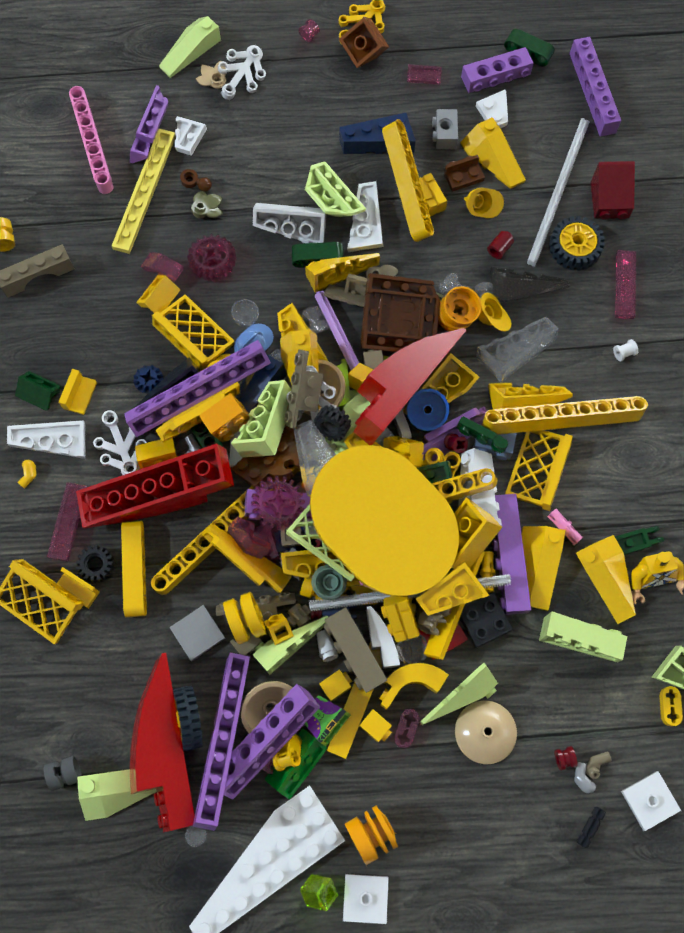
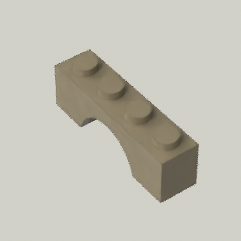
M62 244L0 270V287L7 297H11L25 291L27 283L37 276L44 274L60 276L74 270V266Z

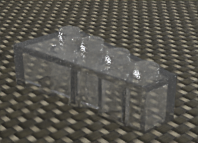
M544 317L526 325L519 331H512L501 339L497 338L492 340V343L477 347V359L500 382H503L555 342L559 328L547 317Z

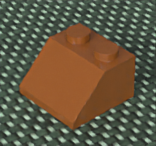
M363 17L339 38L356 68L376 59L389 48L373 20L368 17Z

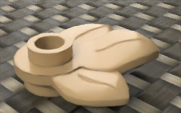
M219 61L214 68L202 65V76L196 78L197 82L202 86H212L216 89L222 88L226 84L225 75L227 74H221L218 71V65L222 61Z

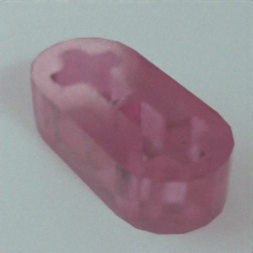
M413 709L405 710L400 716L394 736L395 744L400 748H408L413 742L419 723V715ZM412 713L415 722H411L409 728L405 727L407 720L404 719V716ZM405 729L408 730L406 737L409 739V742H405L402 745L398 735L402 736Z

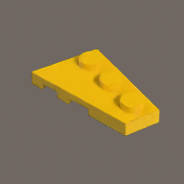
M464 562L447 574L435 586L426 590L415 599L427 616L490 595Z

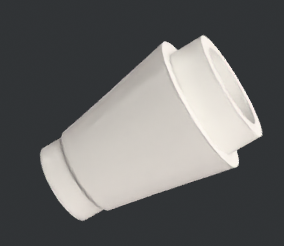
M326 630L318 632L316 635L319 657L322 658L323 662L336 659L338 651L333 644L334 641L331 636L328 635Z

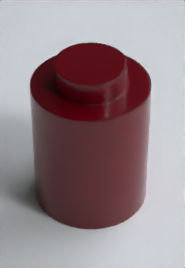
M500 231L487 247L488 253L496 259H501L513 245V235L508 231Z

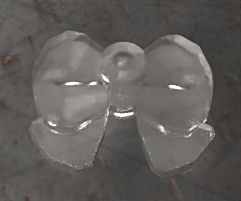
M451 273L444 279L443 283H440L439 290L443 294L455 287L468 286L461 285L458 282V275Z
M308 307L303 310L302 318L309 321L311 331L321 333L325 329L328 330L330 328L326 320L319 319L323 315L320 307Z

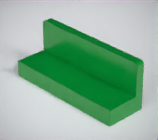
M302 729L298 734L302 739L300 765L297 767H286L283 771H277L273 767L265 778V781L289 800L328 749L305 729Z

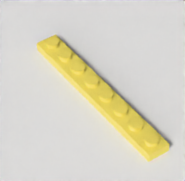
M158 129L148 158L145 161L112 243L113 250L130 254L176 138L175 132Z

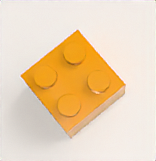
M231 393L199 415L209 432L221 442L231 440L234 434L240 430L243 424L246 425L250 419L242 403Z

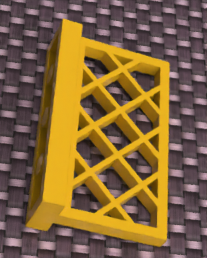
M183 295L159 313L157 311L152 315L153 326L185 357H190L201 371L206 369L209 363L235 344V341L186 295ZM186 302L190 306V310H180L179 306ZM176 314V320H168L165 316ZM179 314L189 315V321L178 320ZM192 315H200L202 322L191 321ZM178 325L189 326V331L180 332ZM191 326H202V333L191 332ZM204 326L214 328L215 333H204ZM190 337H201V344H193L190 341ZM203 337L214 338V345L203 344ZM216 338H223L227 343L225 345H216ZM203 349H214V353L207 357L203 353Z
M545 430L526 432L505 494H516L518 500L541 506L542 509L550 511L572 445L573 436L568 434L563 436ZM530 433L538 434L541 440L532 444L529 439ZM556 439L559 440V444L550 449L546 441ZM544 443L548 451L538 455L534 447ZM532 449L536 457L526 461L523 454L525 451ZM550 454L553 462L545 466L541 458ZM538 460L542 468L533 472L529 464ZM526 465L530 474L520 478L517 471ZM544 471L547 475V480L539 483L535 475ZM532 477L536 485L527 489L523 481ZM518 483L524 489V491L518 494L511 492L512 486ZM539 488L542 494L540 500L532 498L529 492Z
M13 560L9 566L11 570L0 586V606L47 640L57 644L77 610H80L84 605V602L25 560ZM16 573L20 576L22 585L14 587L12 578ZM27 586H34L37 596L29 598ZM22 587L24 599L16 601L14 589ZM7 590L10 591L11 602L8 603L1 599L2 594ZM48 596L51 598L53 607L45 609L42 597ZM38 598L40 610L32 612L30 600ZM25 601L27 613L22 614L18 611L17 603ZM63 607L69 611L66 619L60 620L58 608ZM45 611H54V622L47 623ZM40 612L43 624L37 625L34 623L32 614ZM56 623L58 632L54 637L49 633L48 625Z

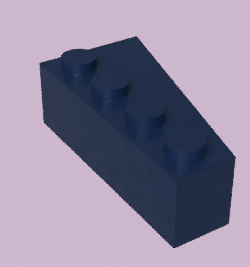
M407 113L339 127V140L343 154H366V152L382 154V152H388L382 128L397 119L401 120L406 128L411 150L414 154L416 141Z

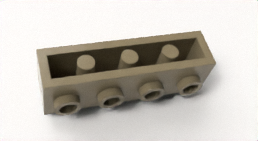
M345 607L326 618V624L323 626L329 636L333 634L336 642L333 644L338 653H344L347 660L343 662L348 671H354L357 676L354 681L359 690L364 689L367 693L386 682L387 678L347 608Z

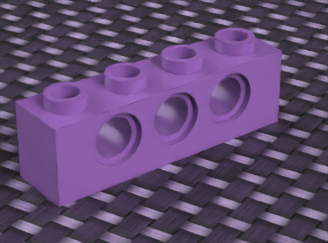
M526 47L464 65L461 78L468 93L480 91L490 86L493 87L503 82H510L513 79L530 75L533 61Z

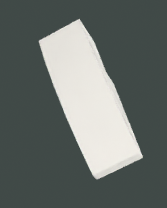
M368 606L366 612L372 650L380 649L383 669L399 667L400 662L397 649L387 626L371 606Z

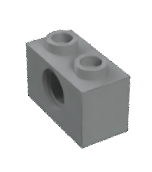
M437 109L436 117L432 118V127H435L432 141L436 142V149H456L458 143L457 109Z

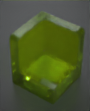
M310 875L300 889L308 907L328 911L338 897L332 879L319 875Z

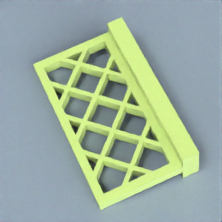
M309 504L288 528L286 534L349 581H352L355 576L344 569V565L339 559L332 560L328 557L327 551H330V549L326 547L323 541L322 547L315 548L311 545L310 539H318L320 537L318 534H309L308 526H314L313 521L307 522L306 515L311 511ZM305 526L306 535H298L293 530L296 527Z

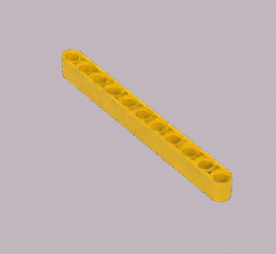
M295 465L291 468L287 467V469L293 471L294 475L300 471ZM271 478L262 487H266L267 491H278L291 478L277 481ZM246 491L211 524L217 527H225L224 531L230 535L249 518L244 516ZM233 513L239 514L236 520H230L229 518ZM208 527L152 578L151 586L158 594L165 595L169 593L216 549L211 543L207 547H201L202 541L206 540L201 534ZM190 553H195V554H196V557H195L194 560H192V561H187V560H186L188 554H190ZM174 567H181L179 574H172ZM161 580H166L165 587L162 589H158V582Z

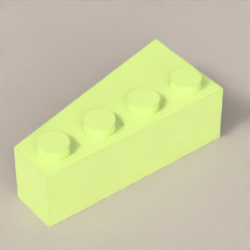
M285 380L268 382L257 400L259 404L249 413L250 419L246 425L243 424L241 426L239 437L233 439L231 444L242 458L276 454L286 424L284 420L285 413L289 407L286 396L291 391L290 386Z
M550 612L544 617L539 641L618 663L623 660L627 636L622 635V632L618 630H607L596 624H589L578 619Z

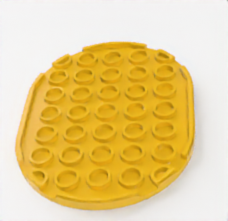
M356 446L335 455L318 473L310 495V510L314 528L323 543L361 583L376 592L403 597L422 593L435 586L446 576L455 561L459 546L457 520L451 506L443 495L408 459L393 450L381 446Z

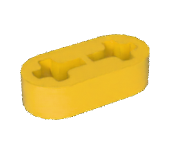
M673 686L665 687L660 692L661 719L665 725L670 727L679 725L683 718L681 694ZM669 690L670 693L674 694L675 698L671 699V705L670 698L666 697V694L669 693ZM671 708L672 715H676V719L673 720V723L671 719L667 718V715L671 714Z

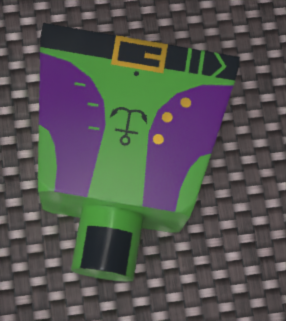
M317 696L315 700L320 708L305 725L321 744L327 746L351 714L325 698Z

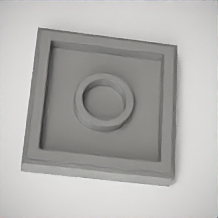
M204 605L169 627L191 662L225 639Z

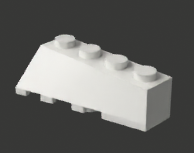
M256 203L253 207V226L285 235L284 237L300 240L302 243H324L326 214L321 208Z
M475 448L461 453L460 475L484 468L491 469L494 472L491 453ZM484 476L482 482L489 483L492 480V476ZM466 481L463 488H471L473 482ZM496 486L491 490L467 496V498L491 514L502 525L501 519L497 515V511L500 509L499 503L495 501ZM466 497L459 499V506L465 500Z

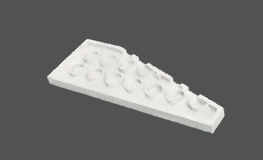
M310 785L274 810L191 923L189 928L192 933H220L345 841Z

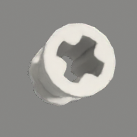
M632 339L628 340L624 345L614 346V355L618 361H623L625 357L637 355L638 346Z

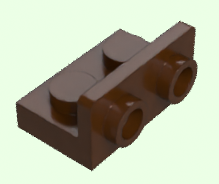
M478 155L467 156L462 160L452 161L445 166L444 176L452 192L484 181V174L478 164Z

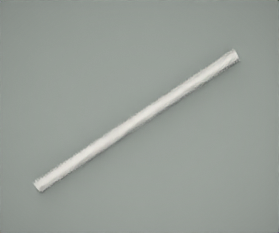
M584 118L580 120L579 127L527 263L535 267L540 256L541 248H543L545 243L544 241L549 232L552 219H554L553 217L588 128L589 121Z
M510 574L478 578V581L485 589L486 586L487 588L488 586L493 588V585L494 587L496 585L501 587V584L502 586L503 584L504 586L506 584L507 586L508 584L511 585ZM370 592L368 594H355V596H340V598L338 597L333 600L320 599L319 601L318 599L315 602L310 600L309 607L311 611H317L320 609L325 610V608L353 606V604L354 606L358 604L363 605V603L368 604V602L370 604L373 601L378 603V601L383 602V599L390 597V595ZM422 593L415 594V595H410V596H408V597H409V598H411V597L413 598V596H414V598H415L416 596L418 597V595H420V594H422Z

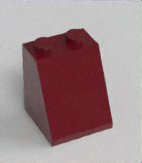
M635 161L598 163L591 180L594 219L630 218L634 210Z

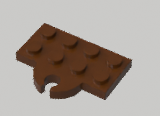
M285 424L275 455L243 457L231 470L256 490H259L271 478L276 480L292 478L295 475L287 467L295 465L298 470H301L304 460L300 447L301 445H306L312 437L297 425L293 429Z

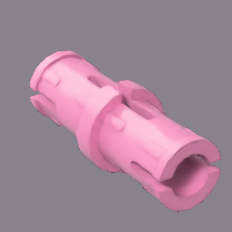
M557 508L547 516L558 529L566 530L565 536L573 545L583 538L571 525L572 522L570 520L567 521Z

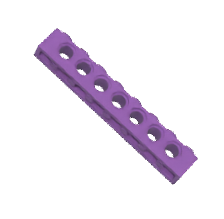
M257 340L124 413L126 423L134 435L138 437L269 365L271 362Z
M229 653L226 661L193 827L214 831L218 826L250 660L249 656Z

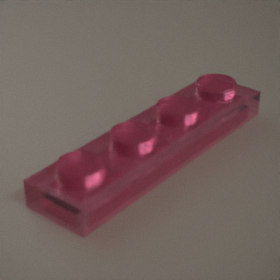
M618 250L616 253L615 318L634 319L636 305V251Z
M67 482L47 555L49 559L68 562L80 518L76 491L87 488L86 485Z

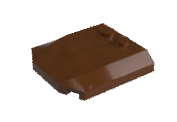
M369 273L365 290L361 348L397 352L425 337L437 335L440 299L436 294L434 282Z

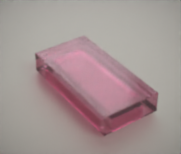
M408 64L407 82L440 85L442 67Z

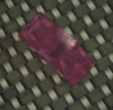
M153 252L149 253L141 265L145 271L166 275L172 282L176 281L184 269L181 264L167 256Z
M236 517L228 527L229 533L243 553L262 559L270 550L271 543L253 536L255 523Z

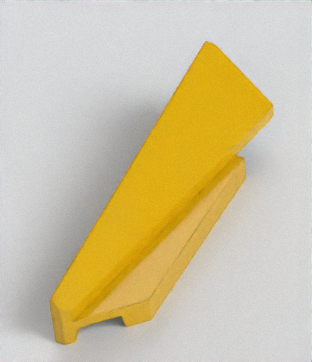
M236 382L174 416L156 429V433L164 443L203 422L199 415L231 393L233 396L240 394V384Z
M211 524L201 534L258 586L265 581L277 593H281L292 575L283 574L281 567L214 524Z

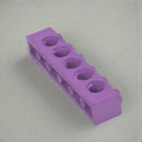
M591 38L576 39L573 41L570 56L599 136L615 134L621 123V118Z
M296 684L232 751L224 796L234 799L320 708L309 691Z

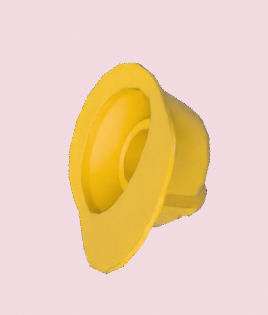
M477 188L472 190L467 197H464L469 212L477 217L494 218L498 216L504 206L502 194L494 189Z
M484 293L480 298L482 308L478 319L483 324L493 325L500 331H508L512 323L507 312L493 294Z

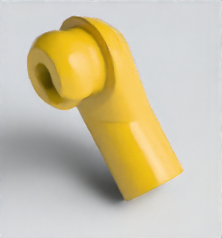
M31 460L23 461L24 476L17 482L24 489L37 475L36 465Z

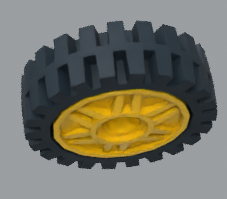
M572 216L568 220L565 218L557 224L549 243L550 254H553L552 258L554 260L557 259L556 263L559 265L563 263L562 267L564 268L570 266L569 270H574L576 267L578 271L582 267L587 269L597 262L605 245V237L602 236L603 231L599 230L598 224L593 226L594 221L590 220V222H587L588 218L586 217L581 220V216H576L575 219Z
M185 686L173 689L183 752L202 748L200 716L193 687Z

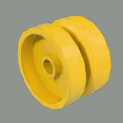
M251 592L240 596V605L233 598L223 602L229 627L239 645L249 641V629L256 638L266 635L261 610Z

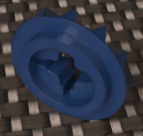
M144 365L141 369H137L133 383L140 392L148 394L163 380V374L159 368L153 365ZM150 374L152 380H149L146 384L144 377H148Z

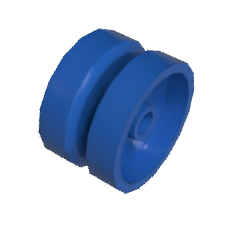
M431 388L422 389L414 393L408 401L406 408L407 417L415 428L422 431H433L446 422L449 415V403L439 391ZM429 406V409L432 410L431 413H425L424 408Z

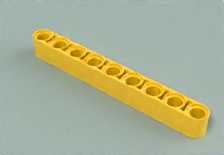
M635 396L493 409L485 413L481 426L497 434L634 422L642 418L647 409L648 402L642 397Z

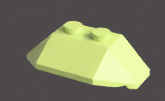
M326 162L311 165L305 191L325 214L343 217L365 212L366 208Z

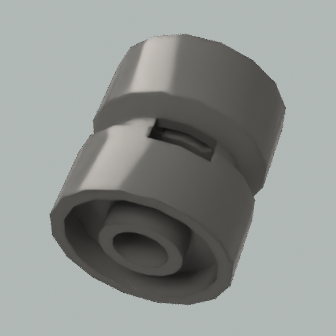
M75 755L63 758L61 763L54 761L44 765L45 781L50 791L63 788L65 783L68 785L78 783L77 777L82 776L81 768Z

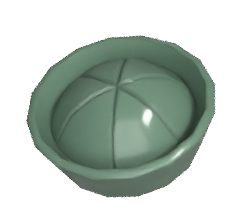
M327 564L315 571L311 584L317 596L325 600H333L344 593L347 579Z

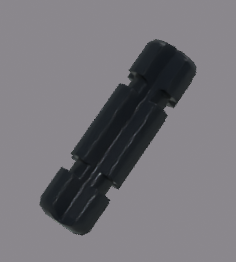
M594 807L591 813L592 817L588 818L582 830L583 834L579 835L577 843L584 848L589 847L590 839L594 837L601 824L600 820H603L606 814L599 807Z

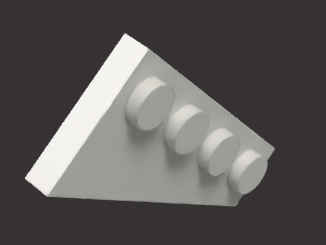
M374 181L359 184L357 199L366 210L365 212L353 215L350 241L347 247L348 252L383 247L377 183Z
M70 421L7 426V444L10 447L85 459V422Z

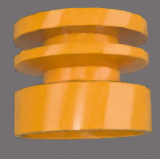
M460 286L453 288L440 301L438 323L447 331L468 328L481 313L482 304L480 297L469 287Z
M377 805L372 807L375 818L371 819L369 813L365 811L366 823L363 824L358 817L345 823L366 865L378 859L376 851L378 846L386 854L389 852L385 845V842L388 840L393 849L398 847L395 832L386 815L378 809Z

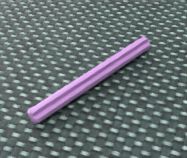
M318 291L315 294V298L350 370H352L359 361L328 298L324 296V291Z

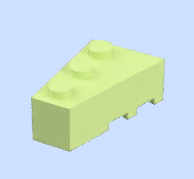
M675 646L653 674L652 678L684 689V647Z

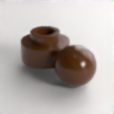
M186 169L180 175L181 184L186 188H193L197 185L201 191L206 192L212 187L210 179L206 177L199 179L197 173L192 169Z

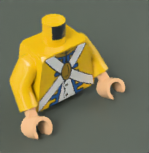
M660 552L659 554L644 557L631 573V586L634 589L631 592L634 604H636L637 599L641 603L645 602V597L640 593V589L672 583L677 580L679 581L676 586L683 595V562L677 557H673L671 552Z

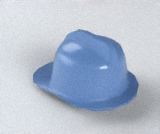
M253 324L237 338L234 350L237 352L258 340L264 351H266L273 342V332L264 324Z

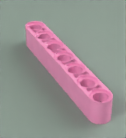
M74 86L70 89L69 96L93 178L99 192L108 194L113 190V183L84 89L80 86Z

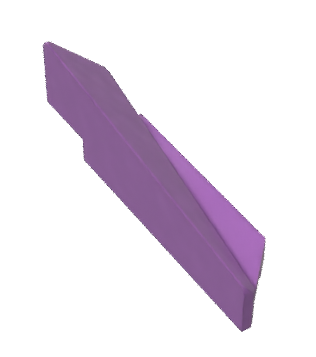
M157 85L137 129L136 138L130 150V163L148 158L150 143H153L167 110L168 100L166 97H163L160 87Z
M482 407L479 410L473 408L424 435L423 460H425V453L431 448L440 449L444 456L453 451L444 446V438L449 433H455L459 437L463 436L466 439L470 438V435L465 436L456 428L458 422L464 416L482 425L485 413L487 412L486 408ZM437 454L432 456V460L436 461L438 458Z

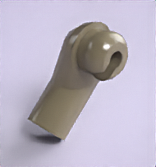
M608 751L589 758L586 773L592 779L600 777L599 772L602 764L612 761Z

